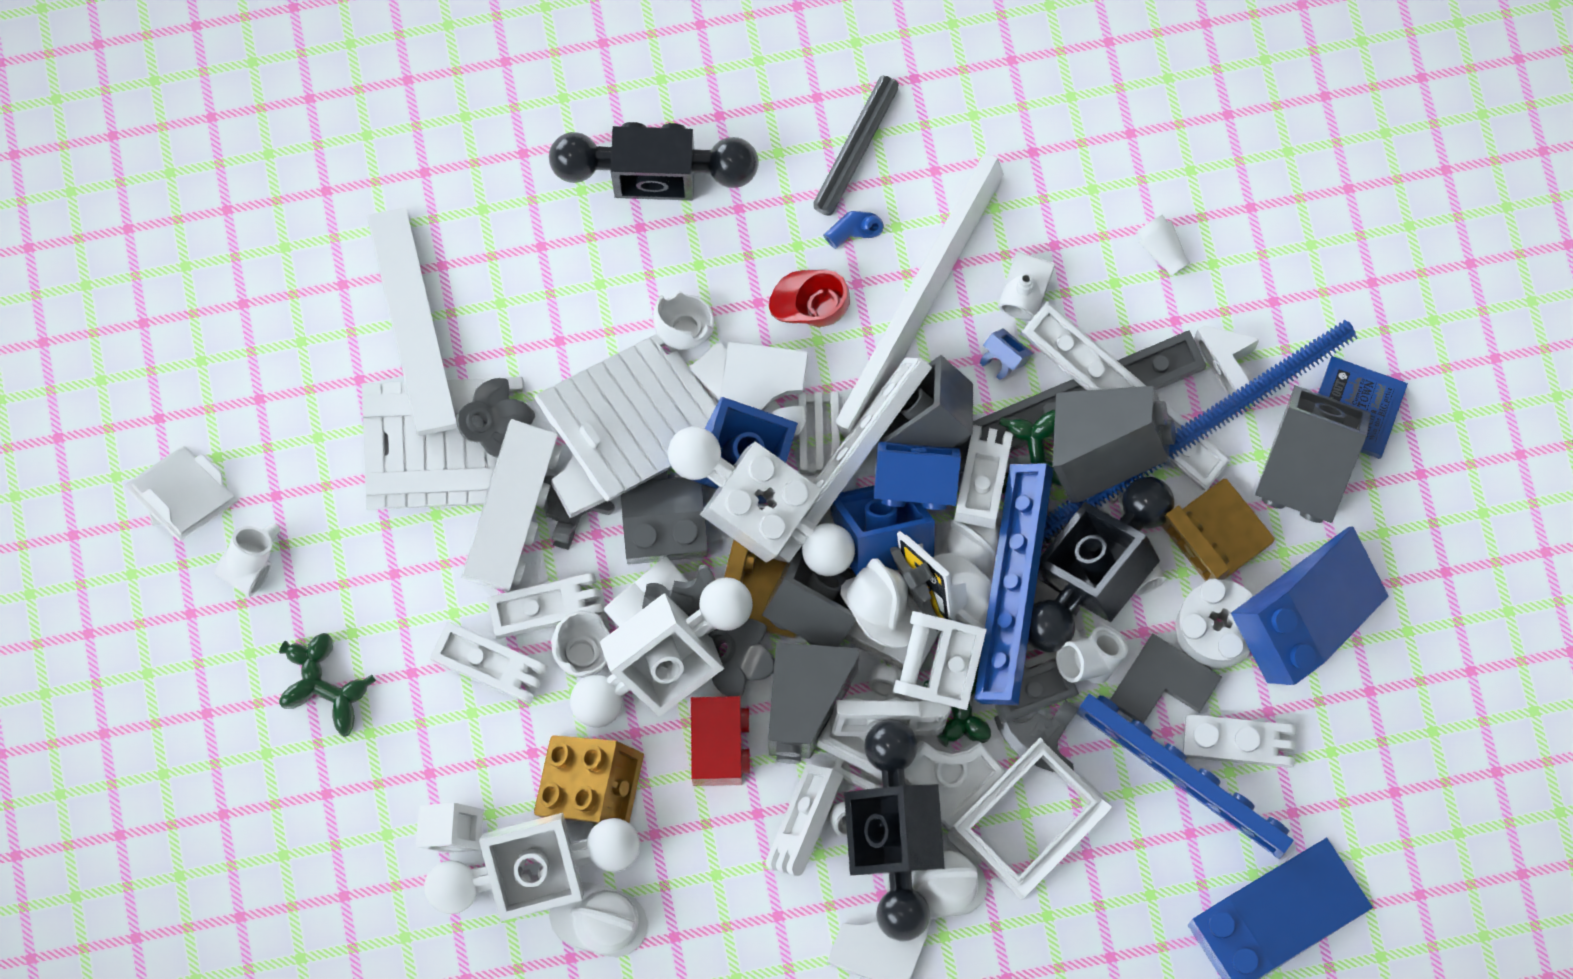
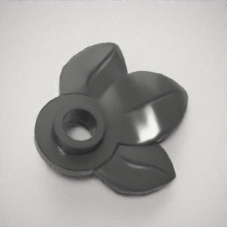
M494 378L476 388L473 401L461 408L456 422L460 434L465 439L471 442H480L488 454L498 458L510 420L513 419L531 425L535 418V413L526 403L517 399H509V382L507 379ZM473 415H479L483 419L484 424L482 428H478L473 424Z
M748 619L742 626L734 630L723 631L716 629L707 634L713 639L718 655L720 646L724 643L728 645L726 653L723 656L719 655L724 669L712 678L714 686L726 697L740 696L741 699L747 680H763L774 673L775 661L773 655L760 644L767 631V626L762 622Z

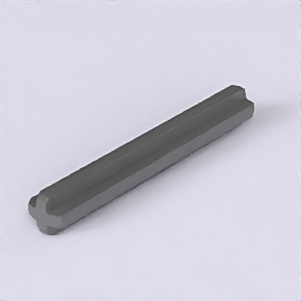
M886 75L879 77L813 202V208L817 212L831 216L836 209L898 91L899 83L895 79Z

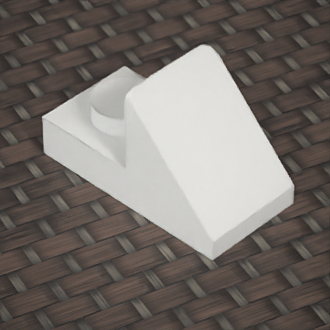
M1206 325L1197 329L1194 337L1196 345L1228 395L1232 396V392L1236 393L1237 389L1241 391V386L1245 388V384L1249 385L1250 380L1253 382L1254 378L1248 367L1244 363L1238 364L1237 360L1256 349L1259 342L1258 338Z

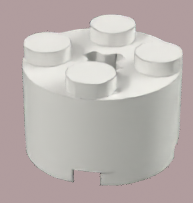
M1209 579L1194 588L1184 600L1175 622L1176 635L1182 652L1211 670L1227 668L1242 662L1249 655L1250 650L1231 612L1252 598L1253 594L1236 582L1221 579ZM1217 618L1224 621V626L1220 632L1212 628Z

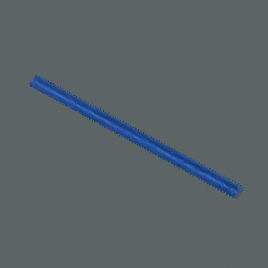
M1344 319L1343 324L1339 322L1338 326H1334V329L1330 328V332L1327 330L1326 335L1322 333L1321 337H1317V340L1313 339V343L1310 341L1309 346L1306 344L1304 348H1300V351L1296 350V354L1293 352L1292 357L1284 358L1283 363L1279 362V366L1275 364V369L1273 367L1270 368V371L1267 369L1266 374L1262 373V377L1258 375V380L1256 378L1253 379V382L1250 380L1249 385L1245 384V388L1241 386V391L1237 389L1236 393L1232 392V396L1228 395V399L1224 397V402L1220 400L1219 404L1215 403V407L1211 406V410L1208 408L1206 412H1202V415L1198 414V418L1195 416L1194 421L1191 419L1189 423H1185V426L1181 425V430L1177 428L1175 444L1169 445V456L1174 460L1173 454L1177 457L1179 456L1177 451L1183 454L1182 448L1187 451L1186 445L1192 448L1190 443L1196 445L1194 440L1200 443L1198 437L1204 440L1203 434L1209 437L1207 432L1213 434L1212 428L1217 432L1215 426H1218L1220 429V423L1226 426L1224 420L1230 423L1229 417L1234 420L1232 415L1238 418L1237 412L1243 415L1241 409L1247 412L1246 406L1252 409L1249 404L1255 407L1254 401L1258 404L1260 403L1258 398L1264 401L1263 395L1269 398L1267 392L1272 396L1271 390L1275 393L1277 392L1275 387L1281 390L1280 384L1285 387L1284 381L1290 384L1288 379L1294 381L1292 376L1298 379L1296 373L1302 376L1301 370L1307 373L1305 368L1307 367L1311 370L1310 364L1315 368L1313 362H1316L1318 365V359L1324 362L1322 357L1324 356L1328 359L1326 354L1328 353L1332 356L1330 351H1333L1335 354L1337 353L1335 348L1341 351L1339 345L1345 348L1344 342L1350 345L1347 340L1353 343L1352 337L1356 340L1358 338L1352 324ZM1143 473L1081 502L1071 503L1067 500L1066 505L1062 503V508L1060 506L1057 507L1058 511L1054 508V513L1050 511L1049 516L1047 515L1043 542H1047L1045 537L1051 540L1049 535L1055 537L1054 532L1059 534L1058 529L1062 530V526H1066L1084 502L1098 508L1096 504L1102 507L1100 501L1106 504L1105 498L1111 501L1109 496L1115 498L1113 493L1119 495L1117 490L1123 493L1122 487L1126 490V484L1129 486L1131 481H1135L1134 479H1139V476L1144 477Z

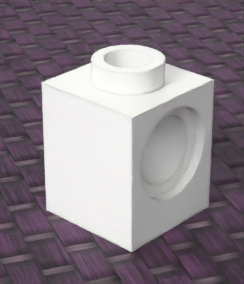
M455 802L419 806L416 847L442 853L481 850L479 839L482 835L484 809Z

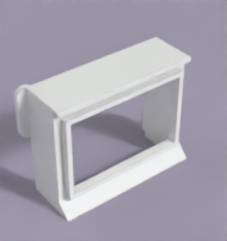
M1040 737L948 831L947 837L973 864L984 862L1022 900L1113 807L1110 806L1109 801L1087 779L1079 777ZM1042 758L1088 806L1018 876L971 828Z

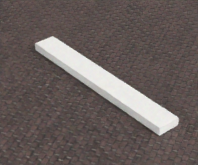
M988 153L981 157L837 417L835 424L844 439H846L900 365L1001 182L1004 173L998 157Z

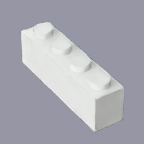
M513 419L510 420L461 578L505 592L510 590L512 584H520L526 562L519 560L524 545H532L538 523L531 521L536 506L543 508L550 488V484L543 482L548 467L555 469L562 446L555 444L558 433Z

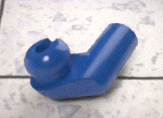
M850 211L823 234V237L831 247L837 249L849 237L874 238L879 236L883 232L884 223L874 213Z

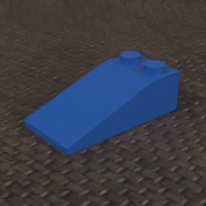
M1349 526L1232 611L1231 615L1266 682L1269 684L1296 685L1323 665L1389 595L1353 526Z
M1326 837L1197 915L1187 926L1221 979H1262L1365 914L1373 906Z

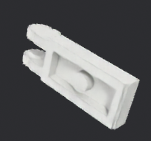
M861 698L836 700L830 720L831 734L833 736H866L869 730L878 722L893 719L907 724L913 730L915 736L939 735L946 726V720L951 712V707L923 699L920 702L904 701L898 698L886 701H864Z

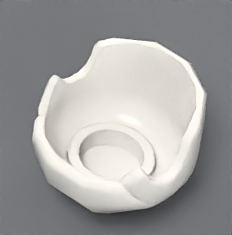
M680 290L667 299L660 295L653 313V323L657 336L665 344L678 350L690 349L701 345L711 337L714 329L715 318L710 305L699 296L684 294Z
M582 610L568 614L557 625L553 634L551 646L554 659L562 670L574 677L585 678L596 675L607 665L600 641L611 633L604 625L603 618L598 614Z

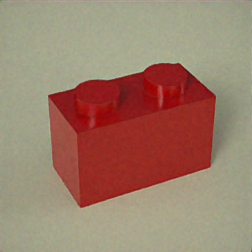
M740 696L690 697L692 785H742V774H750V749H742L741 733H749V708H741Z

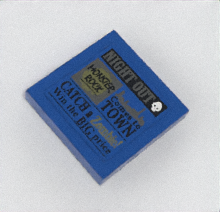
M1331 356L1318 394L1371 413L1368 432L1361 453L1381 459L1408 383Z

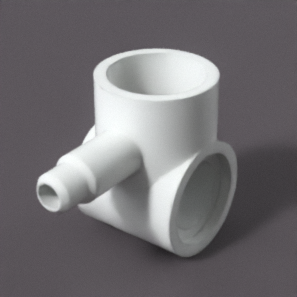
M1017 251L1008 273L998 308L1003 313L1016 319L1031 321L1039 311L1055 264Z
M271 523L263 529L253 526H243L233 532L229 547L225 550L215 568V576L247 596H253L261 588L270 573L272 562L268 558L272 549V542L280 533V527L277 524Z
M1106 626L1097 627L1089 637L1082 638L1075 628L1072 640L1067 641L1062 649L1057 651L1056 663L1060 674L1068 682L1073 683L1087 680L1091 683L1101 684L1110 678L1127 656L1129 648L1125 638L1113 628Z

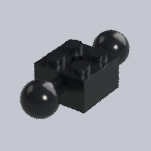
M627 122L622 124V126H613L612 147L596 146L595 142L587 135L579 132H568L559 136L553 142L548 155L549 165L553 173L561 180L569 183L583 182L589 179L596 170H609L614 198L693 201L695 173L711 174L713 179L720 185L728 188H739L748 184L755 177L759 166L757 152L748 141L738 137H728L717 142L711 150H698L694 146L693 129H688L684 125L677 123L664 124L662 128L646 127V125L638 122Z
M1141 477L1133 481L1124 492L1122 506L1125 514L1120 520L1084 502L1040 557L1039 571L1048 586L1060 594L1055 600H1042L1033 605L1028 643L1033 648L1042 652H1056L1062 649L1067 641H1071L1075 633V619L1073 615L1080 606L1111 623L1157 566L1160 559L1147 535L1140 531L1143 528L1152 529L1166 523L1165 515L1174 509L1175 499L1173 492L1164 481L1155 477Z
M889 719L875 724L867 733L864 743V750L868 761L876 769L882 771L883 788L844 792L850 876L889 874L890 891L878 903L876 911L877 922L882 932L889 938L897 941H910L919 937L925 931L930 920L929 905L926 899L913 889L911 872L945 869L939 784L905 785L904 769L909 767L916 757L918 750L917 738L907 724Z

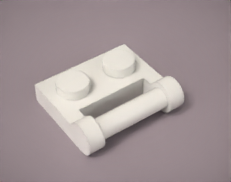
M912 611L910 623L914 625L901 678L895 681L893 692L967 710L987 629ZM932 628L940 630L941 633L928 687L917 685L916 682L929 629Z

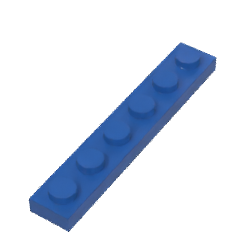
M1010 464L985 624V629L987 630L981 650L974 700L980 704L1019 705L1054 470L1048 464Z
M1090 693L1080 705L1077 715L1279 860L1286 853L1294 840L1287 835L1290 831L1285 825L1272 817L1266 820L1254 812L1255 805L1245 796L1237 792L1232 796L1219 786L1221 781L1210 771L1204 768H1200L1199 771L1185 762L1187 757L1182 751L1167 743L1164 747L1151 738L1153 732L1146 725L1135 719L1130 723L1117 713L1119 711L1118 706L1102 695L1096 698Z

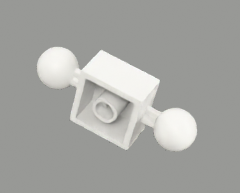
M688 427L679 431L673 437L668 448V458L673 470L680 476L690 480H699L707 477L719 486L700 515L766 563L777 557L791 537L802 545V554L807 566L819 575H838L851 565L855 555V545L849 532L843 527L832 523L816 526L804 517L822 489L755 441L743 451L734 466L721 458V448L716 437L704 428ZM762 495L768 504L762 510L756 506L759 501L756 496Z
M733 578L716 579L704 588L699 602L700 609L690 617L664 593L600 641L608 667L613 675L609 678L602 675L587 676L575 685L570 696V706L575 718L582 724L592 728L605 727L611 724L622 710V696L630 690L660 717L721 672L724 667L713 639L706 633L713 628L723 631L734 630L748 620L753 607L752 596L748 588L742 582Z
M560 813L483 833L479 843L485 866L471 869L459 861L449 860L441 862L428 873L425 879L424 892L429 904L437 911L444 914H458L473 904L477 893L492 890L500 922L582 901L584 890L578 867L594 863L604 871H622L631 866L637 859L640 851V839L631 824L622 819L609 818L596 824L590 831L587 839L571 843L564 814ZM527 858H533L535 862L542 864L538 870V875H532L530 869H522L521 866L525 865Z

